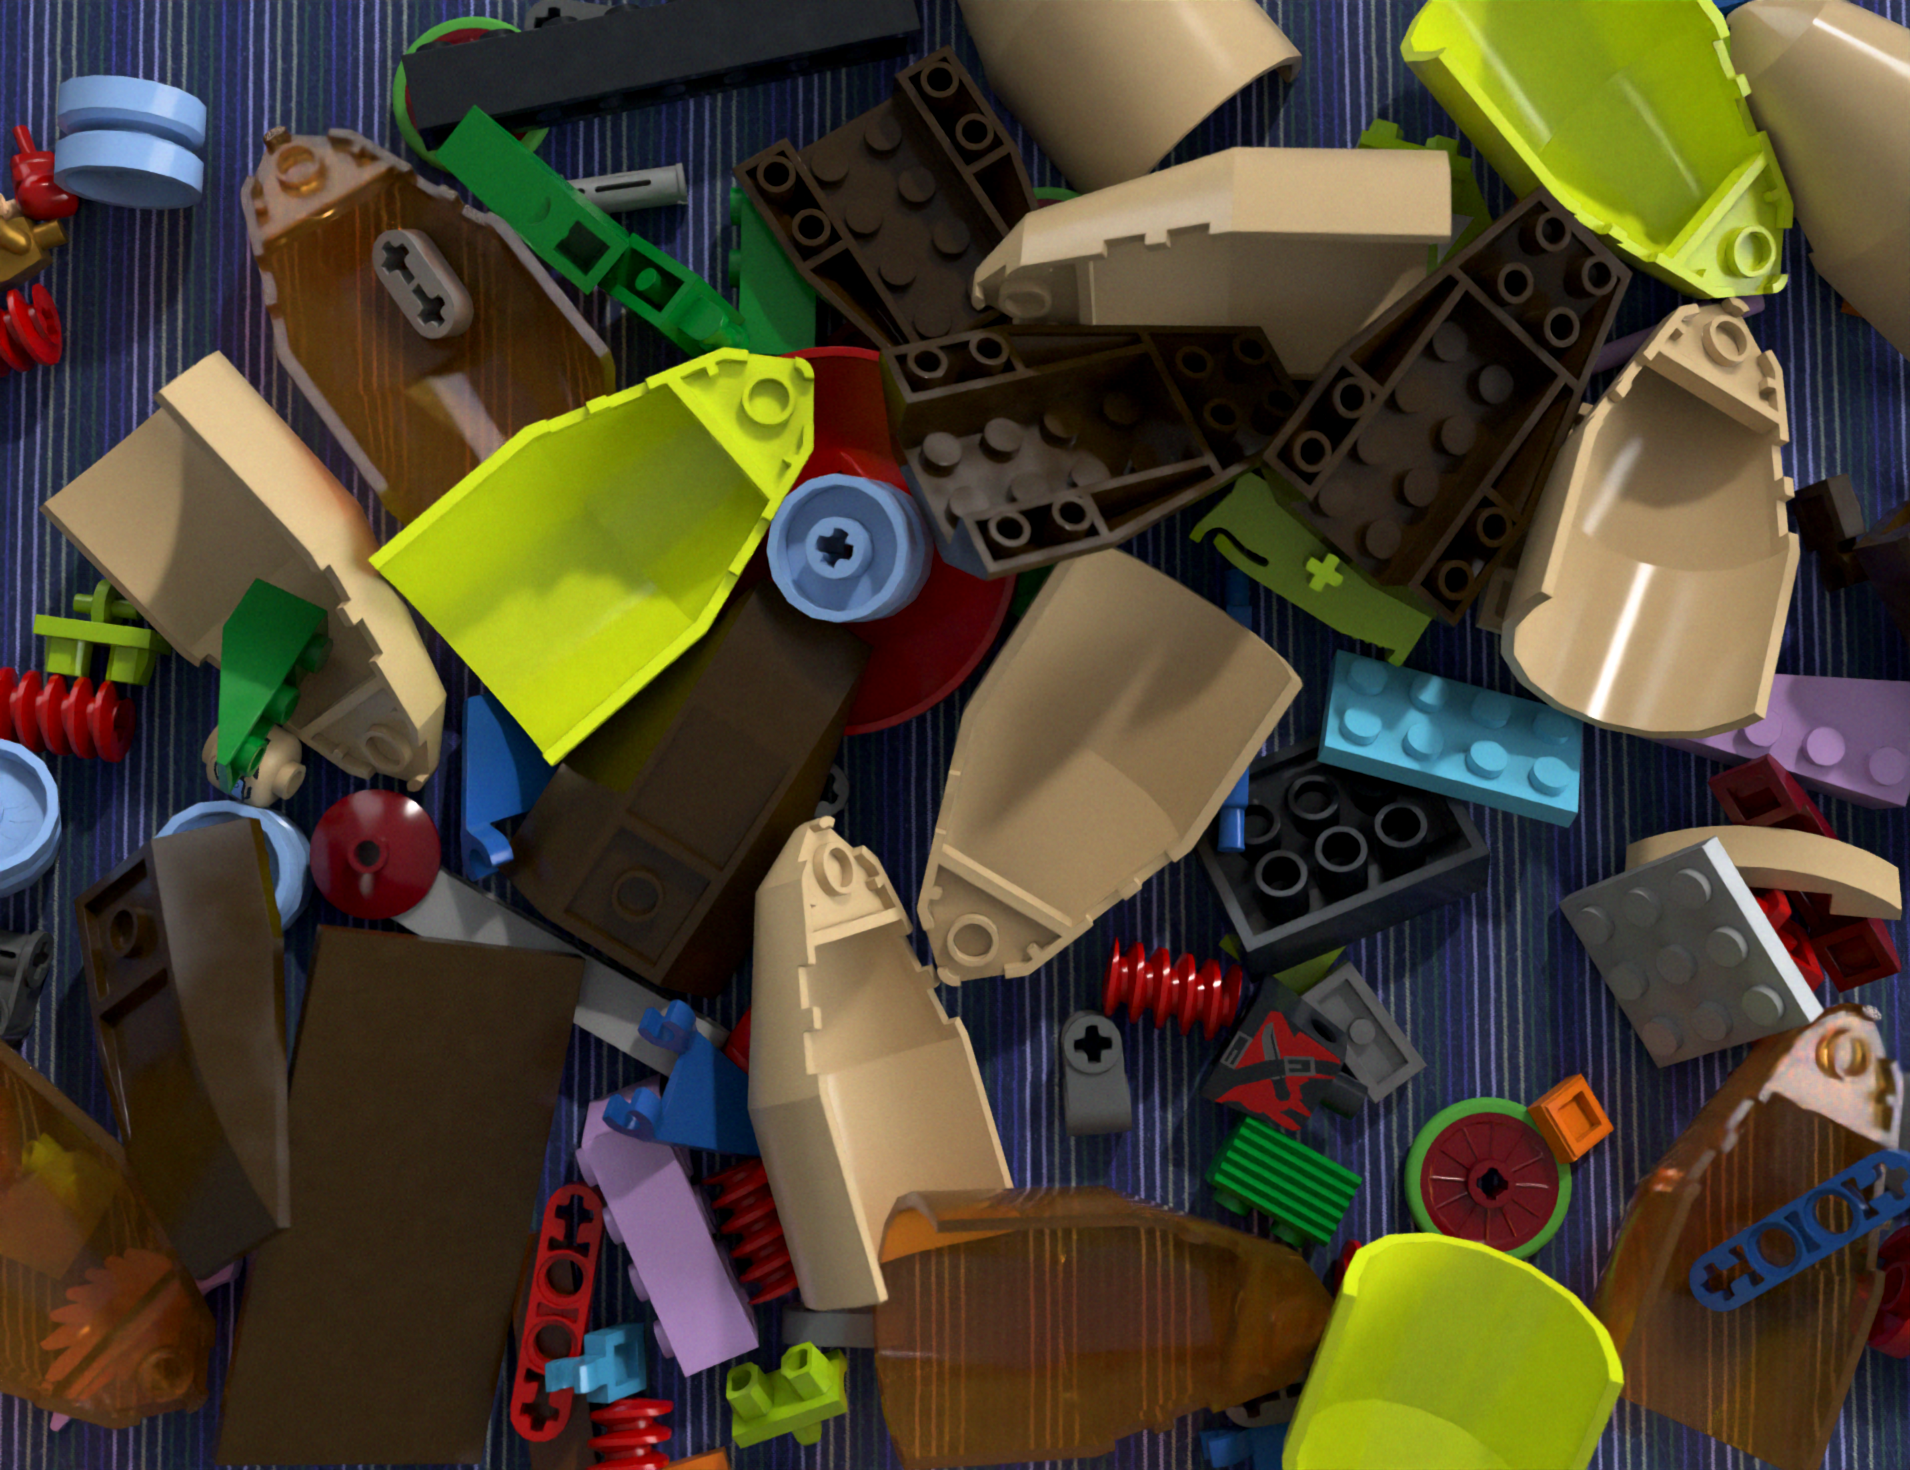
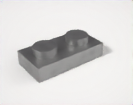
M1344 960L1298 994L1345 1032L1348 1037V1045L1343 1065L1354 1079L1368 1086L1366 1096L1371 1102L1376 1104L1427 1066L1350 961Z

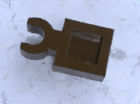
M1848 473L1826 478L1794 491L1795 497L1790 499L1807 553L1816 550L1820 552L1822 558L1820 576L1825 589L1831 592L1870 580L1852 550L1857 544L1856 537L1866 534L1867 531L1861 516V505L1854 494Z

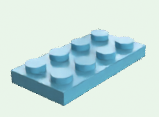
M1338 649L1330 665L1317 761L1569 828L1578 814L1582 720L1558 711L1546 704L1403 666L1396 667L1388 662Z

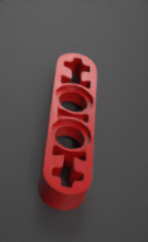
M585 1180L572 1181L560 1187L549 1198L544 1213L510 1406V1418L515 1430L523 1438L533 1442H546L557 1437L570 1421L577 1394L574 1393V1387L550 1392L549 1405L553 1408H559V1413L552 1414L545 1424L536 1422V1411L526 1408V1403H533L541 1392L545 1375V1364L553 1361L545 1358L538 1350L536 1337L541 1328L547 1325H558L569 1333L572 1340V1349L565 1358L584 1355V1335L588 1333L606 1230L602 1208L608 1205L602 1191L596 1185L590 1187ZM575 1195L583 1196L584 1208L594 1211V1218L585 1219L581 1223L576 1244L589 1242V1252L574 1245L553 1246L554 1237L564 1241L569 1235L571 1219L569 1215L560 1213V1206L568 1205ZM559 1259L574 1261L583 1273L582 1287L572 1295L557 1293L548 1281L550 1265ZM530 1369L543 1375L531 1377Z

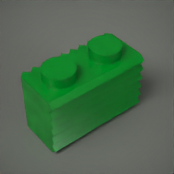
M1239 1111L1204 1176L1210 1184L1217 1187L1212 1197L1215 1201L1244 1217H1247L1253 1207L1273 1218L1274 1220L1269 1230L1301 1249H1304L1308 1239L1324 1248L1329 1244L1338 1223L1342 1220L1343 1213L1348 1209L1349 1203L1362 1181L1361 1177L1261 1120Z

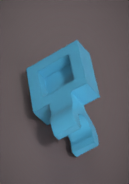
M621 1322L584 1335L585 1352L583 1356L557 1359L545 1364L546 1392L574 1387V1393L576 1394L587 1393V1402L611 1403L647 1388L644 1323Z

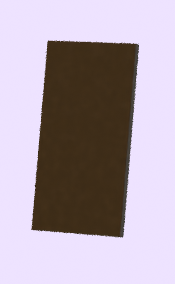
M322 924L317 925L287 1074L291 1228L251 1252L211 1451V1457L215 1466L481 1464L586 959L580 954Z

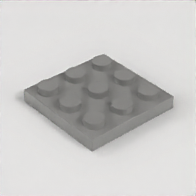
M1717 836L1575 891L1558 903L1658 1068L1810 1024L1824 1011Z

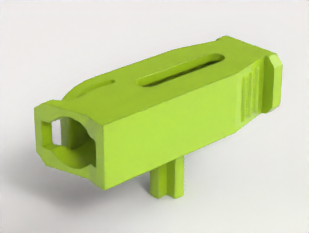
M1252 471L1235 481L1233 489L1196 523L1189 535V538L1199 543L1204 534L1212 528L1228 530L1245 548L1267 559L1265 563L1257 561L1238 548L1224 532H1218L1213 539L1214 545L1236 567L1337 631L1351 636L1354 640L1359 638L1364 640L1366 644L1371 642L1379 648L1382 646L1388 648L1384 657L1396 667H1399L1404 662L1432 619L1365 582L1276 503L1267 481Z

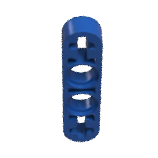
M1887 1148L1875 1152L1700 1256L1693 1263L1689 1273V1285L1694 1297L1703 1306L1713 1311L1727 1312L1736 1309L1910 1208V1178L1902 1184V1188L1906 1193L1904 1198H1901L1896 1191L1891 1190L1868 1202L1879 1211V1214L1875 1217L1870 1215L1869 1207L1864 1197L1848 1184V1180L1855 1177L1859 1190H1862L1878 1181L1883 1176L1882 1170L1878 1166L1881 1162H1884L1891 1170L1902 1166L1910 1177V1152L1899 1148ZM1836 1195L1843 1198L1850 1205L1853 1212V1222L1846 1232L1834 1233L1825 1229L1819 1223L1816 1216V1206L1823 1196ZM1771 1228L1780 1229L1787 1232L1796 1245V1255L1791 1264L1786 1266L1775 1265L1764 1257L1760 1247V1240L1766 1230ZM1741 1244L1743 1246L1745 1256L1737 1250L1738 1245ZM1747 1258L1749 1265L1754 1269L1733 1281L1731 1289L1735 1294L1734 1297L1726 1289L1715 1292L1708 1281L1715 1276L1712 1263L1719 1270H1726ZM1756 1272L1764 1277L1762 1283L1758 1281Z

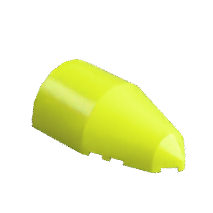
M1428 0L1412 20L1400 46L1404 62L1519 200L1535 187L1543 185L1617 258L1686 297L1711 299L1773 294L1785 287L1789 274H1781L1784 229L1792 228L1794 204L1766 130L1757 132L1745 100V96L1751 93L1745 73L1736 75L1723 41L1730 33L1722 13L1712 0Z
M723 347L645 379L646 382L608 397L603 395L586 402V406L546 421V419L528 425L377 551L368 561L401 592L446 640L527 732L542 751V756L547 762L554 766L708 632L771 525V521L783 500L788 496L813 453L814 372L811 365L803 358L795 356V359L750 354L748 350Z
M1435 1233L1386 1235L1358 1249L1344 1276L1284 1439L1282 1454L1283 1470H1586L1624 1385L1622 1365L1607 1329L1576 1295L1534 1266L1482 1243Z

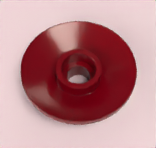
M369 789L358 791L342 798L325 812L312 836L309 853L310 867L315 883L323 896L340 911L362 919H386L409 911L426 897L439 874L442 846L433 820L417 802L394 791ZM372 841L379 847L380 858L376 864L368 867L360 860L359 852L366 842Z

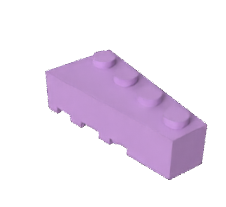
M1774 674L1766 717L1755 724L1704 739H1652L1637 736L1734 767L1769 753L1793 776L1802 788L1872 810L1906 807L1910 793V682Z
M661 1073L590 1101L581 1143L582 1147L576 1150V1156L585 1181L590 1187L599 1184L608 1204L602 1208V1214L611 1239L616 1245L625 1242L634 1263L628 1265V1272L637 1297L641 1302L650 1299L659 1319L654 1321L653 1325L657 1341L664 1356L667 1359L676 1356L684 1376L687 1377L759 1347L758 1318L753 1306L747 1304L750 1298L745 1285L740 1284L738 1281L740 1273L735 1260L730 1259L728 1255L731 1251L728 1242L724 1239L715 1243L712 1234L717 1233L719 1227L715 1212L711 1210L709 1205L711 1199L706 1186H702L701 1183L691 1186L688 1177L694 1175V1169L688 1152L689 1149L643 1142L614 1131L602 1120L611 1095L620 1094L630 1103L635 1090L645 1087L655 1093L661 1100L666 1085Z

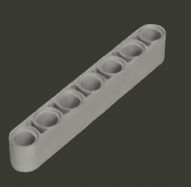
M372 841L366 842L360 849L359 856L364 865L368 867L373 866L380 858L379 847ZM442 865L440 866L437 879L426 897L409 911L391 917L394 921L421 936L580 954L586 959L573 1023L670 1078L678 1058V1053L649 1043L639 1034L638 1027L647 1008L654 1007L665 1017L670 1002L677 1000L674 997ZM691 1008L696 1015L697 1030L721 1051L730 1035V1031Z

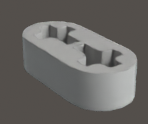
M417 229L388 230L379 235L372 251L373 267L379 279L412 326L422 336L429 339L454 337L466 332L473 319V301L468 290L432 239L425 232ZM401 247H407L409 251L407 256H405ZM403 261H405V264L408 267V269L404 270L401 265ZM437 298H443L445 302L440 311L444 320H439L436 315L441 308Z

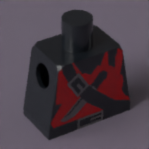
M1265 972L1208 1063L1199 1094L1209 1100L1288 1130L1300 1131L1318 1104L1349 1121L1352 1120L1365 1100L1368 1086L1340 1071L1346 1059L1348 1037L1345 1032L1275 976Z

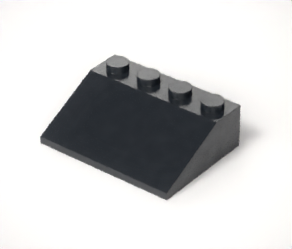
M1321 733L1251 761L1249 764L1248 807L1244 811L1245 850L1238 853H1227L1217 850L1219 835L1218 813L1215 814L1192 848L1224 928L1251 984L1260 981L1265 972L1276 975L1488 888L1491 852L1461 800L1319 762L1317 758Z

